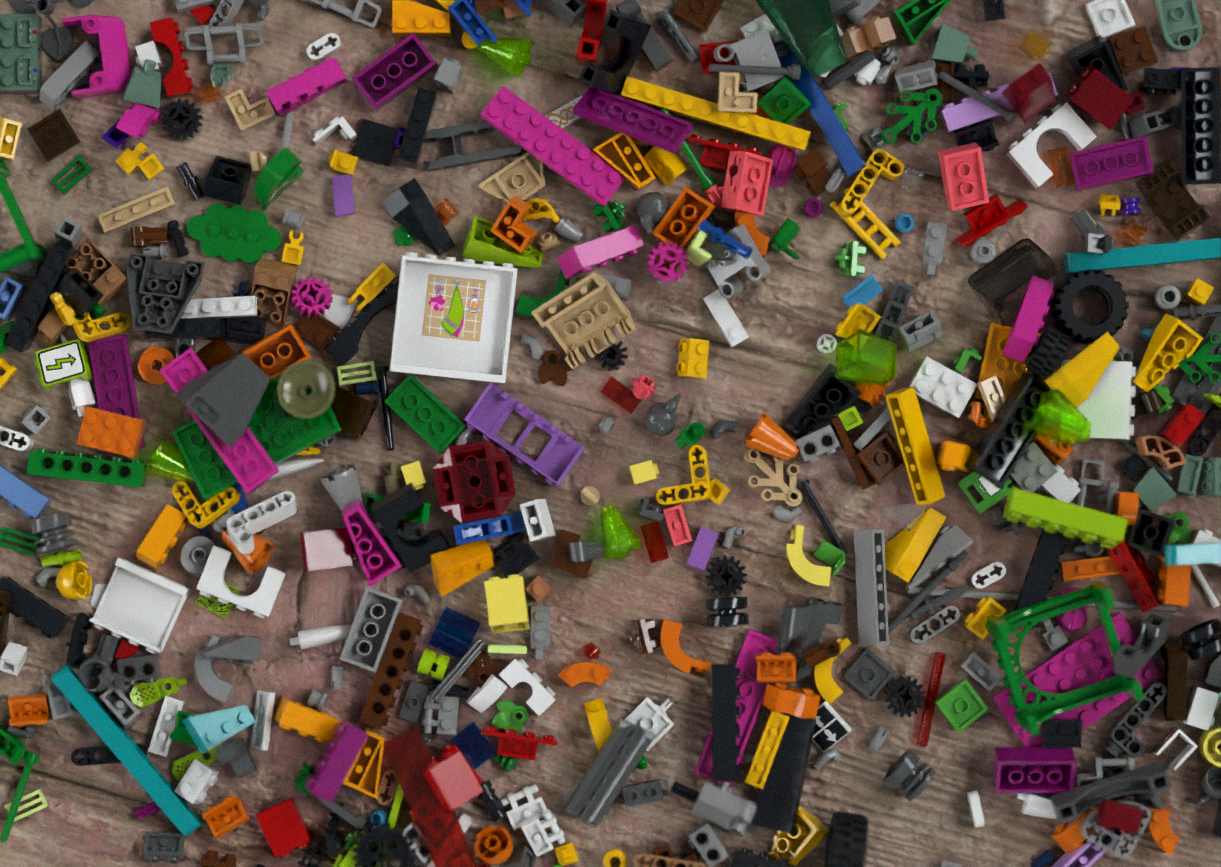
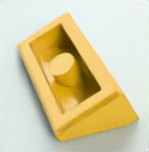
M0 118V157L14 160L22 126L21 122Z

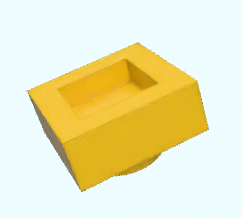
M154 153L138 164L149 180H152L165 170Z
M713 478L711 481L712 494L710 499L716 504L721 505L731 489L717 478Z

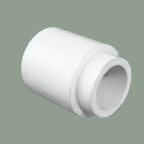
M874 59L854 74L856 81L863 86L866 84L870 85L879 72L881 63Z

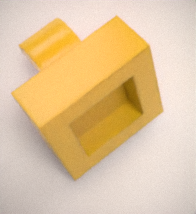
M1099 194L1098 202L1101 214L1104 215L1106 209H1111V215L1114 216L1116 210H1120L1121 202L1119 196Z
M573 842L554 848L561 866L579 861Z

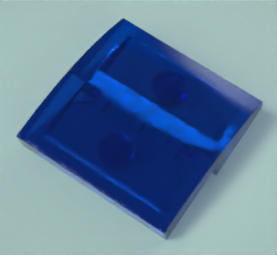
M446 607L428 644L461 659L469 649L481 623Z

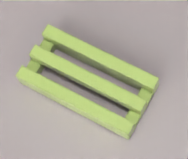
M375 361L336 367L339 386L377 380ZM371 366L369 370L341 374V370ZM372 373V377L342 381V378Z
M490 644L488 646V653L527 654V646Z
M41 789L23 796L21 802L37 794L40 798L20 806L18 811L40 801L43 805L15 817L14 822L48 807ZM12 802L4 805L8 811L7 813H9Z

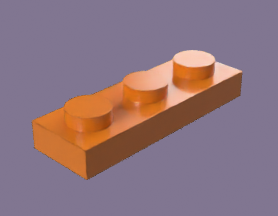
M1111 556L1066 561L1060 564L1063 581L1120 574Z

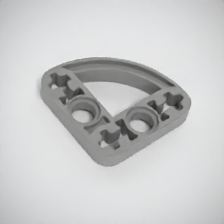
M1116 800L1121 803L1137 806L1144 811L1145 816H1142L1138 833L1129 836L1120 832L1117 835L1096 824L1097 821L1095 819L1099 807L1094 809L1084 819L1080 826V833L1091 842L1124 858L1128 857L1135 848L1151 818V811L1145 805L1135 801ZM1092 826V829L1098 833L1097 836L1090 832L1088 833L1086 828H1091ZM1105 834L1111 836L1108 844L1101 842L1102 836ZM1124 836H1125L1126 838H1128L1129 840H1132V841H1131V842H1128V841H1126V840L1123 839V838H1124ZM1124 844H1125V847H1126L1127 849H1126L1125 851H1124V850L1121 851V850L1119 849V846H1120V845L1124 846Z

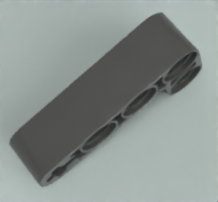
M625 0L616 6V11L639 17L647 22L636 0ZM650 28L641 51L654 70L658 72L673 62L653 29Z
M1153 682L1142 691L1144 699L1134 700L1108 731L1111 741L1128 755L1136 757L1143 752L1142 742L1133 733L1166 696L1167 689L1162 683ZM1154 687L1158 688L1159 694H1154ZM1146 700L1148 703L1147 709L1142 711L1140 709V703L1141 701ZM1130 715L1135 716V722L1132 725L1127 723V718ZM1121 729L1123 736L1117 740L1114 733L1116 730ZM1132 742L1137 744V749L1134 752L1129 750V745Z
M242 737L215 748V753L220 763L223 765L230 762L239 779L257 771L256 764Z

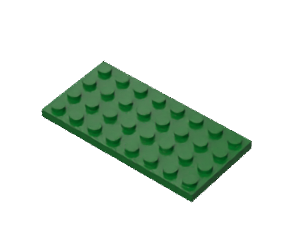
M281 375L269 382L248 425L275 465L342 431L331 406L321 415L309 419H302L289 414L282 407L278 399L277 387ZM308 389L306 394L310 395L312 393V389ZM195 420L172 431L203 500L206 501L216 494L239 484V481Z

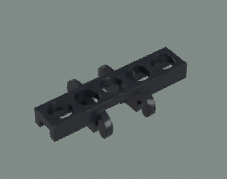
M320 836L312 853L308 849L306 851L302 850L304 855L301 861L297 862L300 864V867H318L321 859L326 860L327 857L324 856V852L327 848V839ZM321 840L326 842L323 848L319 846ZM320 849L322 851L321 854L317 853L316 850ZM309 855L311 856L308 864H306L305 861L307 856ZM313 858L318 859L317 865L311 863Z

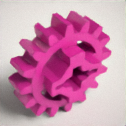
M667 241L666 245L659 242V248L654 246L652 248L653 252L648 254L652 259L647 260V264L651 265L648 271H654L652 277L659 276V282L666 279L667 284H669L670 279L677 282V276L683 278L684 274L682 271L687 272L688 270L684 265L689 264V260H685L688 253H682L684 247L682 246L678 249L677 242L672 246L670 241ZM660 253L661 259L655 262L657 254ZM666 258H667L668 261H672V263H671L670 266H669L668 263H666V264L664 263V261L666 260ZM681 262L680 268L676 272L675 265Z
M307 276L305 282L300 279L298 284H294L291 292V303L295 304V310L301 309V315L306 312L308 317L311 316V313L318 317L319 312L324 315L326 309H330V303L333 301V297H331L333 291L328 290L329 284L323 285V279L318 282L315 276L313 280H310Z

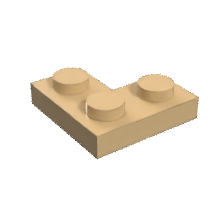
M719 72L717 111L757 113L758 93L739 92V73Z
M242 88L225 96L242 132L276 116L268 97L250 105Z

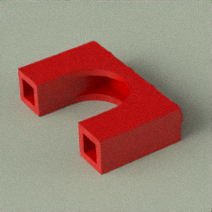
M587 0L584 29L577 52V64L585 65L586 62L597 65L603 32L602 26L605 21L608 0Z

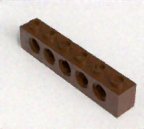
M399 612L359 722L380 730L383 726H387L390 715H387L389 708L394 707L397 697H394L396 689L400 690L404 680L401 679L403 671L407 672L410 661L407 660L410 653H414L417 645L414 642L416 635L420 636L424 626L421 624V619ZM402 630L410 632L411 637L409 640L401 638ZM396 648H401L404 651V656L400 659L394 656ZM389 666L396 667V676L388 675L387 669ZM383 684H387L391 688L390 693L387 695L383 694L380 690ZM376 702L383 704V712L378 713L374 710Z

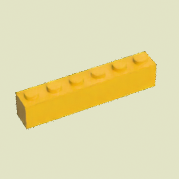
M914 387L901 388L885 395L916 504H931L945 497Z

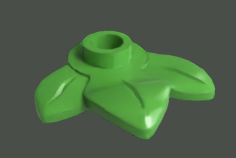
M1175 512L1172 516L1163 515L1173 520H1183L1181 525L1175 522L1168 545L1176 541L1179 544H1188L1191 539V531L1188 528L1189 517L1184 512Z
M509 700L498 702L497 706L500 712L494 716L492 725L499 729H513L519 734L522 730V724L529 717L527 708L522 705H515ZM521 713L522 717L517 718L515 714Z

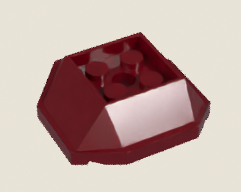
M487 440L449 447L433 468L439 507L461 523L500 517L516 495L509 455ZM474 476L480 478V485L478 487L470 485V479Z

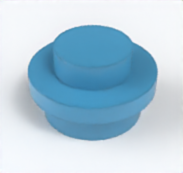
M900 214L895 220V227L898 231L907 233L914 227V219L909 214Z
M376 810L370 817L371 825L374 824L379 828V824L382 822L383 826L386 827L388 823L386 812L384 810Z

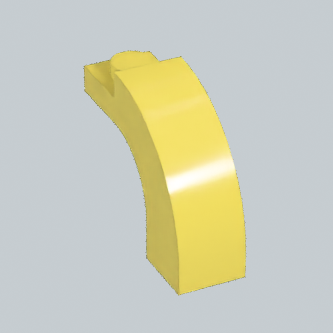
M795 525V529L791 528L790 540H794L793 544L786 543V555L791 568L807 582L829 586L831 567L817 566L806 559L802 550L804 526Z

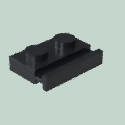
M256 316L227 318L225 341L253 345L265 337L267 318Z
M1047 719L1042 722L1043 748H1082L1081 719Z

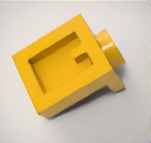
M335 149L334 153L329 155L328 164H330L331 170L353 176L359 158Z

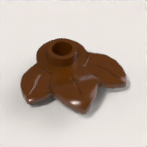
M549 350L544 354L543 364L538 369V378L541 384L547 383L550 379L559 386L566 384L567 372L574 369L568 365L564 359L565 356H561L555 350ZM554 356L556 358L555 363H550L548 361L549 357Z
M482 650L474 662L465 670V674L468 678L475 680L479 687H482L486 682L481 680L483 675H487L489 678L492 674L494 676L500 674L502 669L501 660L495 659L491 661L488 653Z

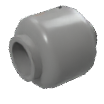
M986 239L978 240L970 249L971 259L978 265L990 263L996 256L995 245Z
M1173 285L1159 287L1154 294L1155 305L1162 310L1175 308L1181 300L1179 290Z

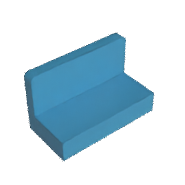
M872 274L844 295L841 300L849 309L852 304H866L882 292L883 289L875 280V275Z

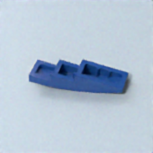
M522 512L453 526L457 545L527 531Z

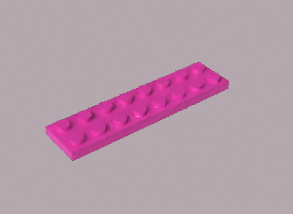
M504 86L501 87L480 115L482 119L603 207L606 206L626 179L603 158Z
M189 348L162 368L160 372L177 394L189 381L208 372V370L194 350ZM187 408L247 494H250L280 472L249 427H247L243 436L230 448L211 428Z
M750 629L736 661V668L740 669V679H736V687L740 688V699H736V707H740V718H736V726H740V738H736V745H740V757H736V765H739L763 703L767 683L757 682L756 655H761V653H772L775 655L778 642L774 638ZM712 726L694 774L712 780ZM726 781V782L729 783V787H730L732 781Z

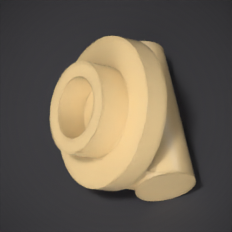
M260 150L248 152L252 171L262 170L267 164L266 155Z
M546 232L538 240L542 252L560 245L554 233Z
M585 486L581 491V500L586 505H595L600 500L599 491L595 487Z

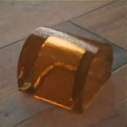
M212 83L198 87L200 97L205 104L222 98L218 84H216V87H212Z
M447 198L435 207L436 213L445 225H448L460 213Z
M1132 219L1123 230L1121 236L1138 246L1148 229Z

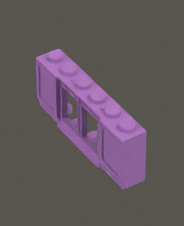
M492 382L489 383L464 419L468 422L466 424L467 427L474 432L477 429L483 433L482 437L490 443L492 440L499 444L497 448L506 454L508 451L515 455L513 459L520 464L526 462L530 465V471L536 475L541 473L546 476L545 481L553 487L555 484L560 486L585 450L584 446ZM515 410L528 419L530 423L514 446H511L496 434L511 412ZM536 425L551 435L552 438L534 462L518 449Z

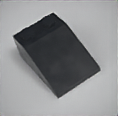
M1101 35L1066 52L1077 78L1080 77V72L1090 64L1124 92L1128 90L1109 43Z

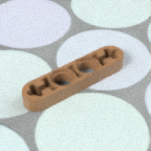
M644 852L636 854L633 859L634 867H640L636 861L640 860L641 856L645 858V861L651 862L650 858H654L653 867H656L655 864L660 859L666 861V867H675L677 863H684L686 867H689V864H693L692 867H707L704 863ZM644 864L643 867H650V864Z

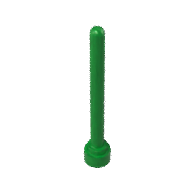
M666 108L661 109V112L670 115ZM685 140L681 148L700 178V187L703 191H706L714 186L716 182L713 177L705 173Z
M25 751L23 757L25 759V766L0 836L1 842L8 840L31 769L38 763L39 754Z

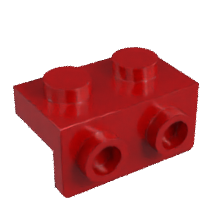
M737 40L700 44L703 73H717L709 71L708 66L710 64L736 65L734 58L726 62H718L714 58L713 52L717 46L729 45L737 42ZM721 48L720 56L725 59L728 52L725 48Z

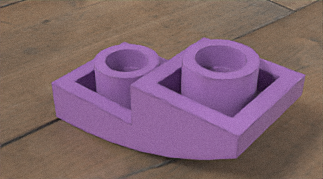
M351 174L332 176L336 217L354 215L355 197L353 195V178Z
M704 527L700 528L687 562L688 566L705 572L719 533Z

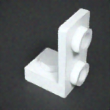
M342 116L341 118H334L329 123L330 126L325 130L322 128L317 131L312 140L317 145L340 127L339 131L345 139L350 138L351 141H354L357 138V134Z

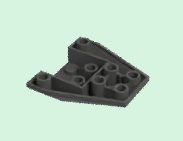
M130 253L126 274L133 328L172 334L201 283L205 262L185 260V264L152 260L149 255Z
M241 353L189 381L175 397L231 448L245 433L271 378L245 354Z

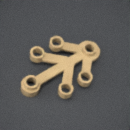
M748 449L744 453V460L748 464H756L769 478L763 479L753 475L747 480L748 486L751 488L757 486L778 487L783 493H773L771 490L766 489L761 493V499L764 502L770 500L784 501L791 507L799 505L802 501V493L797 489L796 474L799 472L798 465L791 464L786 469L789 475L788 487L783 482L784 459H778L773 456L775 460L774 472L760 458L761 455L758 450ZM754 452L756 454V458H752L750 453ZM790 467H794L796 472L792 473ZM751 479L756 480V485L751 483ZM764 493H768L770 498H765ZM791 494L796 495L795 500L790 497Z

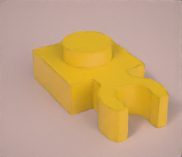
M290 231L289 239L291 244L285 243L281 262L301 266L305 247L299 245L304 240V233H300V237L294 239V231Z
M55 292L49 297L56 306L55 309L62 322L69 326L75 323V313L70 306L65 305L61 294Z

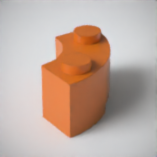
M735 211L734 228L745 225L761 256L765 258L770 237L762 234L757 229L754 222V214Z
M582 661L567 666L558 676L572 688L578 683L585 681L593 682L600 686L611 674L612 670L598 662Z
M767 683L762 706L774 712L787 713L799 718H816L821 696L814 694V690L810 688L799 689L787 686V683Z
M1096 806L1084 812L1079 818L1059 823L1055 827L1056 831L1051 837L1065 853L1072 852L1083 846L1086 838L1081 835L1080 826L1084 819L1097 808ZM1092 826L1091 828H1086L1088 833L1090 832L1095 836L1098 834L1092 829Z
M1149 808L1151 818L1146 826L1149 836L1157 847L1172 855L1179 837L1172 832L1169 826L1170 811L1164 808L1161 810Z

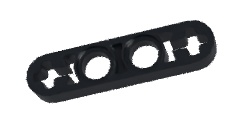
M1213 404L1188 444V452L1193 456L1203 455L1221 428V420L1216 421L1213 419V412L1215 410L1221 411L1215 404ZM1205 426H1209L1212 429L1210 437H1205L1202 433ZM1201 439L1207 441V443L1202 442L1200 444L1201 451L1194 452L1193 444H1198Z
M136 743L137 746L147 756V748L145 747V745ZM108 746L78 748L71 754V760L77 766L122 763L114 757V753ZM88 750H91L90 758H84L82 759V762H80L79 759H76V755H78L79 752H81L82 755H88ZM97 750H102L105 754V758L102 761L96 760L94 756Z

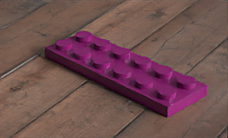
M593 87L586 91L573 108V114L673 154L676 153L693 130V124L618 94Z
M127 335L88 342L99 410L141 419ZM142 435V439H141V443H140L139 449H144V448H145V442H144V436H143V435ZM106 451V454H107V455H109V454H115V453Z

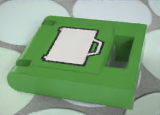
M975 471L958 482L980 514L1007 496L1014 488H1018L1017 484L1012 485L1010 488L1008 487L1014 481L1011 476L1003 488L998 489ZM972 484L983 498L979 503L968 490V487Z

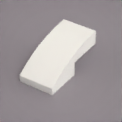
M492 674L481 688H476L466 702L482 713L504 693L508 686Z

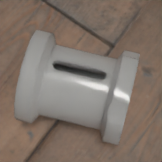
M288 207L282 223L292 224L301 230L307 214H299Z

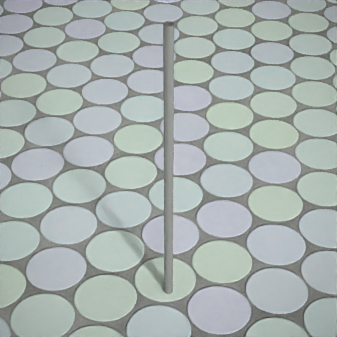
M914 587L907 593L918 595L924 588ZM935 588L928 596H942L952 589ZM967 591L958 598L982 599L983 597L990 596L993 600L1017 602L1019 594ZM1046 596V598L1049 600L1055 598V596ZM1114 601L1115 606L1110 607L1141 610L1137 602ZM1093 603L1089 607H1096V605ZM1159 604L1148 611L1176 612L1177 605Z

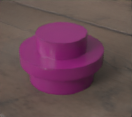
M810 198L805 202L804 212L807 216L817 217L822 213L823 205L820 200Z

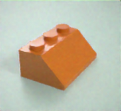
M685 187L652 234L664 245H666L667 241H670L672 246L677 242V248L679 249L683 246L684 250L696 234L701 222L707 219L715 206Z

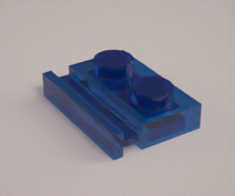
M472 722L459 732L456 737L452 738V741L474 769L497 753L485 735L481 734V730L475 722Z

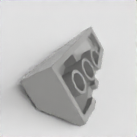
M957 525L945 526L939 531L941 535L936 538L905 589L907 591L912 590L928 578L933 570L940 569L945 565L947 559L956 557L974 541Z

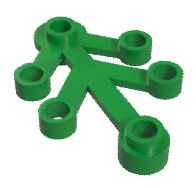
M928 89L924 94L911 93L909 90H904L900 93V99L903 102H908L909 100L923 101L917 107L900 106L895 103L887 104L885 107L887 114L901 113L908 115L892 129H885L881 133V140L883 139L886 144L893 143L897 138V134L913 121V133L910 136V140L914 144L921 142L923 138L920 133L922 112L926 108H928V120L925 122V128L928 131L935 130L937 127V122L935 121L936 107L942 102V94L937 89ZM903 93H908L909 99L905 100L902 97ZM931 94L936 96L935 101L930 100ZM889 105L894 106V112L888 110ZM928 122L934 123V127L932 129L928 127ZM888 132L892 133V139L886 138ZM914 134L919 135V141H914Z
M1212 334L1210 340L1195 354H1192L1189 358L1185 357L1178 363V367L1189 376L1191 382L1198 383L1201 380V373L1193 371L1186 362H1194L1209 377L1211 383H1218L1221 380V374L1214 371L1206 363H1221V355L1206 354L1215 345L1221 343L1220 334ZM1217 336L1219 338V342H1213L1212 337ZM1198 374L1199 379L1193 380L1192 375ZM1217 374L1219 379L1214 381L1211 376Z

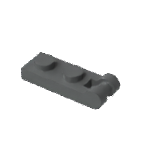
M336 796L331 804L319 797L317 798L355 828L361 829L366 824L367 820L363 815H355L351 812L352 808L344 802L342 804L336 800Z

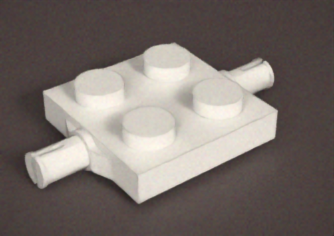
M646 697L624 719L654 733L653 740L646 751L674 725L665 712L673 704L668 698L659 706Z

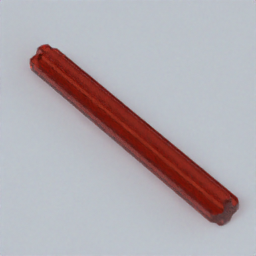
M940 652L935 653L917 739V745L923 747L928 745L936 706L934 702L938 697L946 654Z

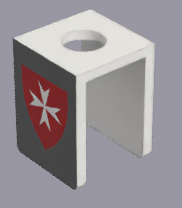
M1173 727L1151 751L1153 754L1160 755L1172 740L1179 735L1188 745L1168 766L1174 771L1198 747L1176 727Z

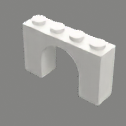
M1067 102L1063 106L1059 103L1051 110L1053 114L1049 118L1044 116L1038 121L1037 124L1039 126L1034 131L1030 128L1022 135L1024 139L1020 143L1016 140L1008 147L1010 151L1006 155L1036 189L1053 175L1037 154L1036 145L1041 134L1048 131L1060 132L1067 137L1078 151H1081L1097 137Z
M213 545L196 588L200 590L199 594L206 597L214 595L218 597L217 601L225 604L232 602L240 610L246 611L250 609L258 617H269L286 572L268 566L261 585L255 593L247 596L236 595L228 589L224 578L232 552Z

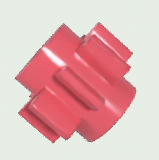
M715 184L705 191L707 197L704 199L714 204L716 208L720 206L724 185L719 187Z
M640 375L631 384L634 386L631 391L639 399L646 400L648 396L652 397L655 392L653 389L655 384L648 376Z

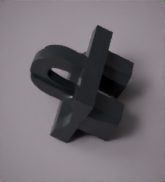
M958 64L954 78L975 90L976 86H987L989 71H986L984 64L974 65V72H967L965 64Z

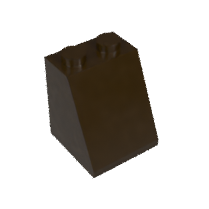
M335 385V396L330 406L342 431L361 439L377 404Z

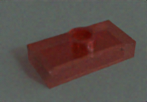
M612 376L601 390L602 394L630 414L634 412L642 400L635 397L633 391Z
M659 521L640 526L651 563L668 559L669 555Z

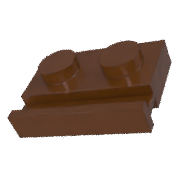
M935 63V72L938 75L940 72H945L954 78V63ZM939 77L937 85L925 87V92L931 88L939 90L942 94V102L954 101V87ZM931 94L930 100L935 101L936 96Z
M306 312L300 316L294 325L300 336L324 351L328 346V341L335 336L339 329L338 326L318 314V317H315L314 313H311V316L308 317Z

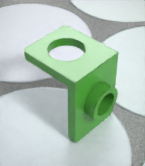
M825 540L814 552V556L832 566L833 576L845 564L846 553Z

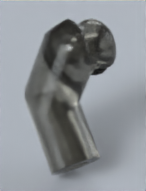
M1109 766L1102 767L1103 775L1106 778L1124 773L1120 768H1117L1114 772Z

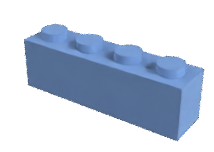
M0 464V498L3 496L8 500L7 504L15 509L17 507L24 511L22 514L31 520L33 518L40 519L52 499Z

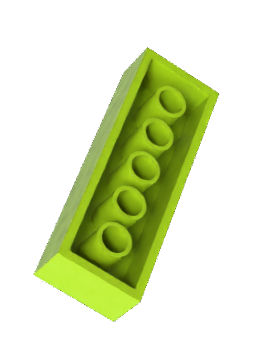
M1014 488L1008 494L1002 516L1012 523L1020 521L1026 523V526L1030 528H1037L1038 526L1045 528L1044 531L1055 534L1059 532L1063 533V536L1066 538H1081L1084 543H1099L1101 547L1106 549L1115 548L1123 542L1128 519L1017 488Z

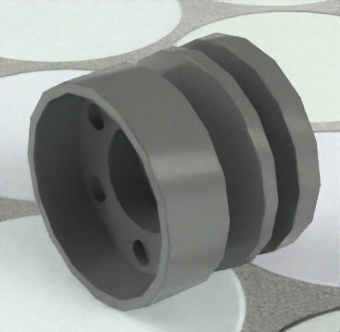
M69 512L29 522L32 534H41L42 536L34 544L44 543V547L36 549L37 554H52L67 550L69 547L77 544L76 539L67 541L66 538L75 535L72 531L65 532L64 528L72 525Z
M910 749L898 758L884 777V781L892 788L902 784L899 793L904 795L907 792L905 799L909 802L926 789L935 773V770L931 767L926 770L928 765L925 762L917 767L916 765L920 758Z

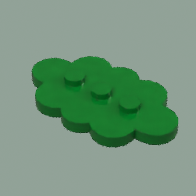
M213 204L207 209L205 216L196 215L187 224L188 234L193 239L201 241L200 248L206 256L211 258L222 256L228 262H236L241 259L247 264H255L262 258L264 252H274L278 250L282 243L281 234L275 228L268 227V218L262 211L252 210L247 212L240 205H235L228 209L223 204Z

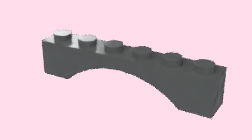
M1158 761L1050 796L1054 813L1061 824L1079 818L1084 812L1100 804L1101 798L1112 799L1141 793L1154 794L1172 787L1167 770L1162 762Z

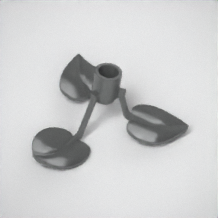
M10 0L19 13L35 14L38 11L44 14L54 26V29L46 30L42 36V46L55 60H61L69 53L73 44V35L70 29L65 26L58 28L50 14L54 12L55 3L70 2L71 0ZM72 0V3L80 8L87 7L93 2V0Z

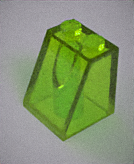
M859 329L836 345V378L885 385L897 377V344Z
M1055 388L1042 393L1030 428L1031 430L1070 446L1087 441L1091 435V423L1060 390Z

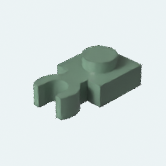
M212 65L210 73L212 87H216V84H223V87L227 86L226 81H230L232 75V65Z

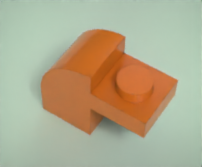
M1116 493L1113 515L1128 519L1127 525L1133 526L1136 522L1139 493Z

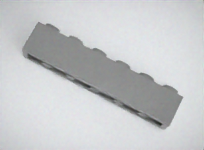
M884 529L854 530L859 646L889 645Z

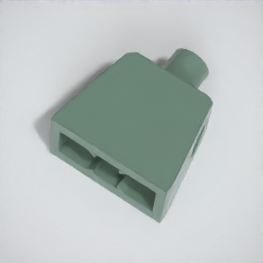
M942 24L930 61L934 60L935 63H954V65L963 63L964 57L975 60L978 49L968 46L970 40L968 35L946 24Z
M146 59L143 68L134 67L124 89L123 100L157 108L160 107L161 72L154 71L155 61Z
M1149 467L1130 489L1131 493H1139L1138 510L1143 506L1146 511H1151L1177 495L1154 467Z

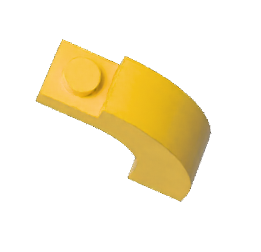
M839 637L836 640L841 647L840 653L852 644L847 637L843 639ZM832 643V645L834 646L832 649L828 645L826 646V651L828 653H834L836 651L837 647L835 643ZM832 657L813 667V679L816 689L829 705L843 693L831 675L832 663L836 657Z
M602 698L584 703L598 752L612 732Z

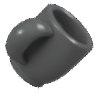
M1082 542V545L1071 547V552H1083L1088 557H1098L1104 551L1101 544L1095 542L1093 544Z

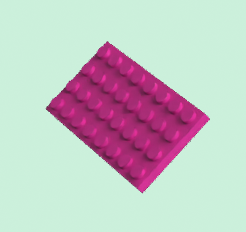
M1118 612L1111 619L1120 647L1123 644L1133 647L1138 638L1121 612ZM1102 624L1026 673L1025 677L1033 686L1042 691L1064 693L1116 676L1117 673H1115L1114 662ZM1150 658L1134 677L1139 680L1143 690L1161 678L1162 675ZM1025 683L1020 684V686H1022V692L1026 689ZM1005 687L993 695L994 702L1025 748H1043L1042 723L1038 727L1040 734L1034 736L1017 724L1014 714L1017 713L1015 706H1011L1008 698L1011 695L1009 688L1006 689ZM1034 691L1027 693L1025 697L1027 704L1035 700L1036 694ZM1121 692L1059 713L1048 719H1081L1083 730L1131 697ZM1040 696V702L1038 704L1042 703L1041 700L1045 701L1046 697Z

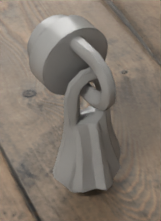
M884 46L880 51L881 58L886 61V64L875 76V81L879 85L887 83L892 65H896L900 61L899 54L892 46Z

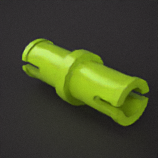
M80 549L42 555L41 559L44 560H41L44 568L54 565L64 566L66 563L82 561V558H80L82 553Z

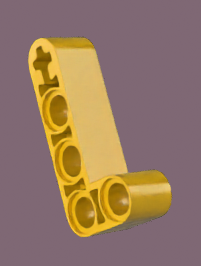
M882 149L875 150L865 162L866 166L860 170L838 206L839 213L844 217L852 216L879 174L890 181H894L903 173V163ZM874 156L880 157L882 163H876ZM890 167H895L898 171V174L892 173L890 171ZM864 172H869L872 175V179H867L864 176ZM854 188H860L862 195L856 194ZM853 200L854 202L851 204L850 209H846L849 201Z

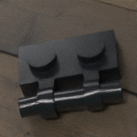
M520 532L515 536H510L505 544L501 547H496L492 553L493 561L499 557L503 560L497 567L506 578L509 575L519 574L539 559V556L529 543H526L523 547L520 546L518 542L524 539ZM514 546L517 551L510 557H507L505 552Z

